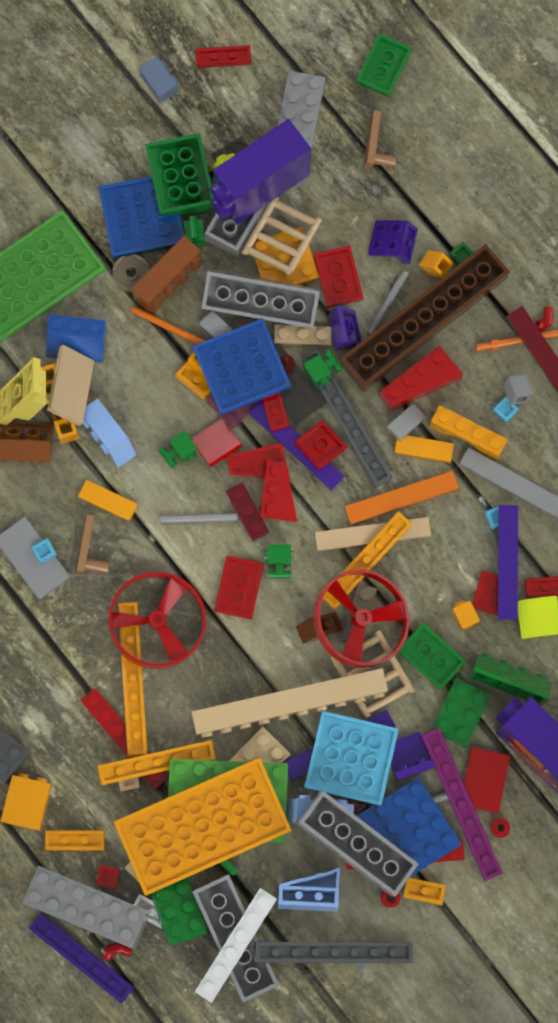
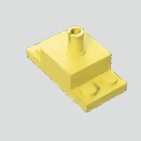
M33 357L0 390V424L8 425L15 418L29 421L49 403L50 393L46 392V371L40 367L41 359Z

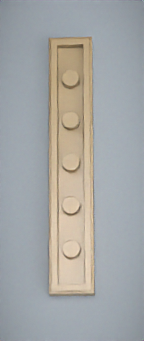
M429 517L410 519L409 521L412 525L397 541L431 537ZM387 523L315 532L317 552L366 546Z

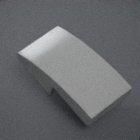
M212 310L198 323L213 338L233 330Z
M412 404L391 422L387 429L401 441L427 417Z

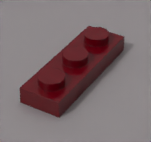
M243 482L226 490V494L252 542L269 534L270 532L263 519L259 518V511Z

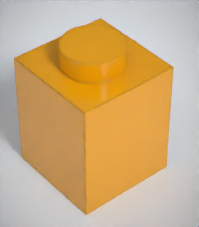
M428 250L419 266L429 276L443 278L447 275L453 262L443 252Z
M462 600L454 604L455 608L452 609L451 613L461 632L479 624L480 619L470 600L467 602Z

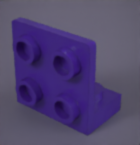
M376 220L368 255L396 257L403 264H410L418 229L408 220Z
M421 732L396 740L391 761L396 781L420 774L435 767L433 759L430 760Z

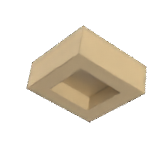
M138 777L119 781L120 791L125 792L139 789Z

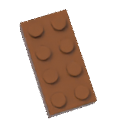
M183 236L132 288L134 300L150 314L153 311H158L163 305L162 302L166 298H171L176 292L175 289L188 280V275L192 271L196 272L201 267V250L187 237Z

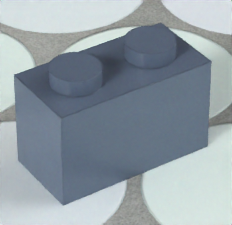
M156 56L139 67V75L158 102L162 103L178 92L179 82L174 75L169 74L166 63L163 60L160 61Z

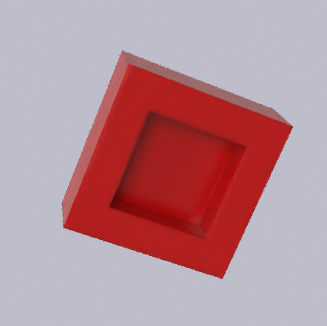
M100 865L96 885L116 889L120 869Z

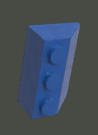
M49 315L46 357L57 358L59 347L65 345L94 360V362L103 363L107 332L106 320Z

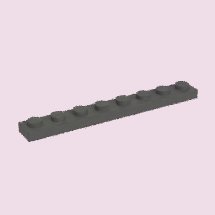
M317 348L302 356L301 360L305 363L319 354L323 360L324 358ZM331 372L330 382L322 387L319 385L317 387L375 488L392 480L393 477Z
M255 942L254 963H413L412 942Z

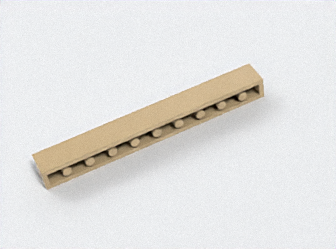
M383 668L191 712L196 735L207 738L213 736V732L220 731L221 734L232 732V728L240 727V730L250 728L251 724L257 722L259 725H265L275 718H278V721L289 719V715L297 714V717L308 715L310 710L316 709V712L328 710L327 707L335 705V708L347 706L346 702L354 701L357 704L365 702V698L372 696L373 699L383 698L385 693H388Z

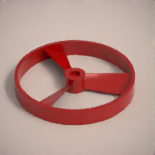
M351 570L332 579L320 591L314 605L313 623L321 645L333 658L348 666L367 668L387 661L401 649L408 635L409 611L403 595L389 579L369 570ZM352 575L372 578L384 585L397 602L372 611L367 609L357 610L337 580ZM326 591L353 613L351 617L353 628L342 654L329 643L321 625L320 610ZM402 621L401 635L393 651L382 660L361 662L365 626L371 622Z
M165 572L144 573L127 581L114 596L108 616L109 633L117 650L130 662L148 669L171 668L187 660L198 648L206 627L205 608L196 590L182 578ZM149 578L170 580L158 610L153 611L149 617L112 612L119 596L132 584ZM186 590L196 600L202 617L200 637L189 652L165 624L166 615ZM148 624L151 629L157 630L170 662L160 664L148 663L133 657L120 645L113 628Z

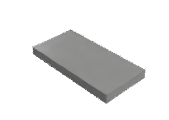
M23 517L0 534V548L37 598L41 600L71 577L56 557L43 564L39 563L31 547L41 542L42 538L27 518Z

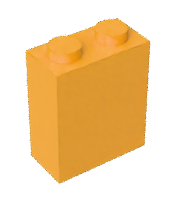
M18 773L17 776L12 775L0 822L41 831L52 785L48 783V779L37 777V780L29 779L30 775Z

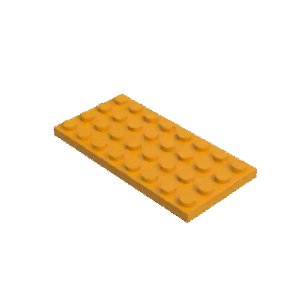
M260 757L114 821L145 896L292 831Z

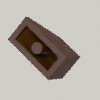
M336 612L320 616L321 625L326 637L343 630ZM313 617L296 626L303 644L319 640L315 632Z

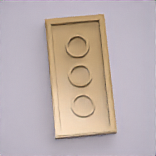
M65 345L59 347L47 411L78 426L83 424L94 360Z

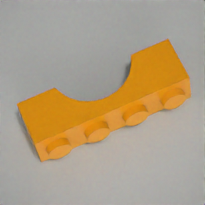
M55 363L42 367V370L46 371V392L48 393L51 392L56 367ZM51 413L61 445L79 439L74 423Z
M440 405L429 426L444 435L455 436L467 441L476 447L480 453L496 461L508 440Z

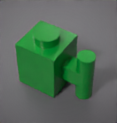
M190 216L189 221H184L185 236L201 249L205 247L203 219L197 220V216Z
M331 350L325 353L328 360L324 361L319 354L303 364V369L314 387L318 385L322 387L330 382L331 372L329 369L332 367L336 373L342 370Z
M185 430L169 441L172 450L168 452L165 447L158 450L171 469L178 465L174 460L176 457L182 463L190 462L197 457L196 454L198 453V448Z
M291 544L268 545V550H264V562H268V567H276V571H268V579L291 578V571H284L283 567H291Z

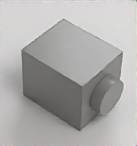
M526 374L510 375L503 385L509 405L527 403L533 395Z

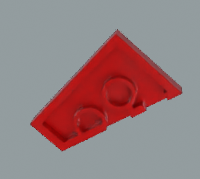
M282 443L226 457L229 473L235 476L264 478L266 460L286 463Z
M266 460L259 518L296 523L297 517L286 463Z

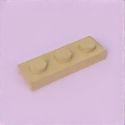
M275 325L274 345L331 347V327L314 326V328L294 325Z

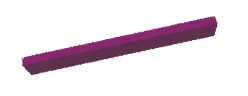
M440 728L422 734V739L431 759H433L435 769L484 881L503 874Z

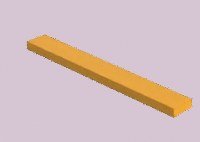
M137 602L118 603V613L138 615ZM139 625L119 628L120 645L130 655L141 660ZM121 654L127 756L137 757L147 754L142 667L130 662Z

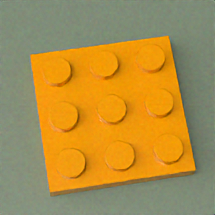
M303 226L294 228L305 234ZM285 232L270 235V237L296 250L302 242ZM256 239L252 248L286 265H289L293 256L259 239ZM309 245L290 277L285 276V272L254 257L260 278L298 285L319 280Z

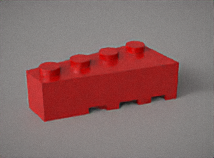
M438 346L382 389L379 397L390 411H393L438 389H443L454 382L461 381L463 373L444 350Z

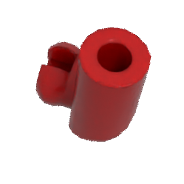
M544 307V317L539 321H535V325L540 332L552 326L553 307Z
M114 942L104 948L103 958L105 960H112L113 956L119 953L130 957L133 949Z

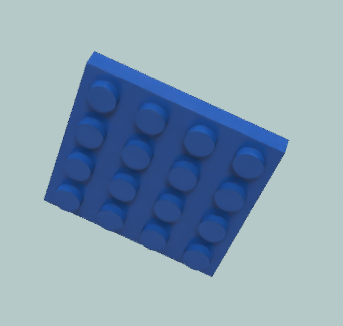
M152 176L98 186L113 259L170 248L185 236L180 214L160 215Z
M263 318L192 346L221 416L292 388Z
M419 777L384 798L382 806L373 805L357 815L359 819L419 864L411 876L462 845Z

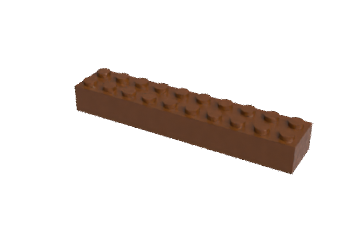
M487 244L483 245L341 357V367L364 393L508 279L510 271Z

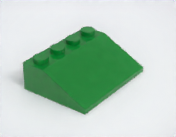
M200 133L145 144L160 215L199 214L214 210L210 202L214 197L209 189L212 185Z
M485 653L476 656L469 675V679L528 701L532 697L540 706L549 699L552 683L544 675L537 674L535 676L529 674L530 671L522 667L516 669L511 667V663L500 660V662L495 661L493 656Z

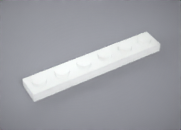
M259 889L195 990V993L209 1002H213L277 899L263 889Z

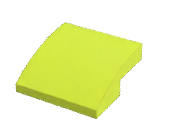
M557 596L518 601L521 639L558 635Z

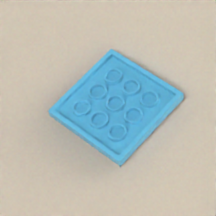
M322 711L304 788L319 792L324 791L327 794L382 806L399 729Z

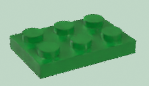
M379 33L356 79V83L390 97L412 52V47Z
M424 622L398 651L403 658L440 691L467 662Z
M455 678L431 731L440 728L444 738L466 748L491 695Z
M188 878L150 894L169 947L207 935V930Z

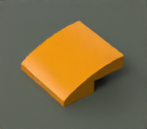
M193 353L175 374V378L204 400L211 391L196 355Z

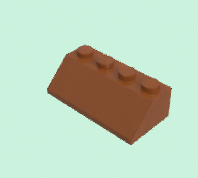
M11 421L8 425L0 424V461L51 462L54 423Z

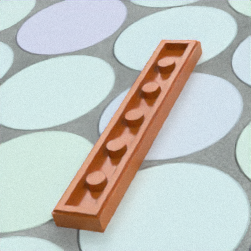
M453 471L344 506L350 525L459 490V486Z

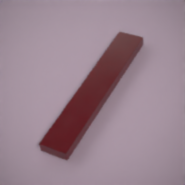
M521 306L507 315L506 318L558 393V357L524 307Z

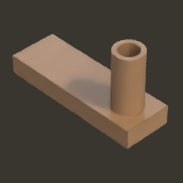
M374 110L370 116L363 169L371 170L374 164L394 168L396 164L395 156L376 153L381 111Z
M87 514L85 517L75 574L83 575L85 570L104 574L108 572V562L87 559L94 521L93 515Z

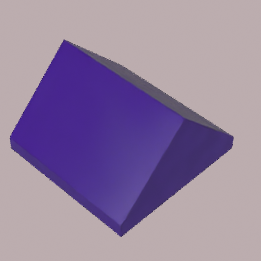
M341 305L334 308L328 314L335 351L353 349L362 342L356 311Z

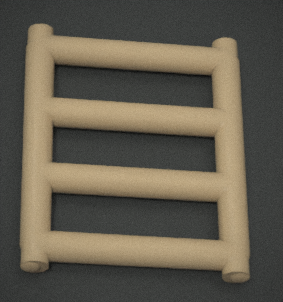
M277 197L268 203L241 253L246 256L249 254L285 272L284 275L290 277L322 220L318 217L314 219L278 201L279 198ZM274 208H277L311 226L308 232L304 234L270 217ZM267 223L301 240L299 248L296 250L262 233L264 225ZM256 239L293 256L289 265L252 248Z
M378 630L374 633L375 636L363 642L362 651L378 642L384 650V653L368 662L382 660L392 652L381 630ZM395 655L389 659L394 669L385 674V680L388 682L398 676L404 686L369 706H366L364 702L357 703L356 705L365 719H368L374 711L406 693L412 694L415 692L413 685ZM331 657L341 677L363 673L375 667H357L347 673L343 664Z

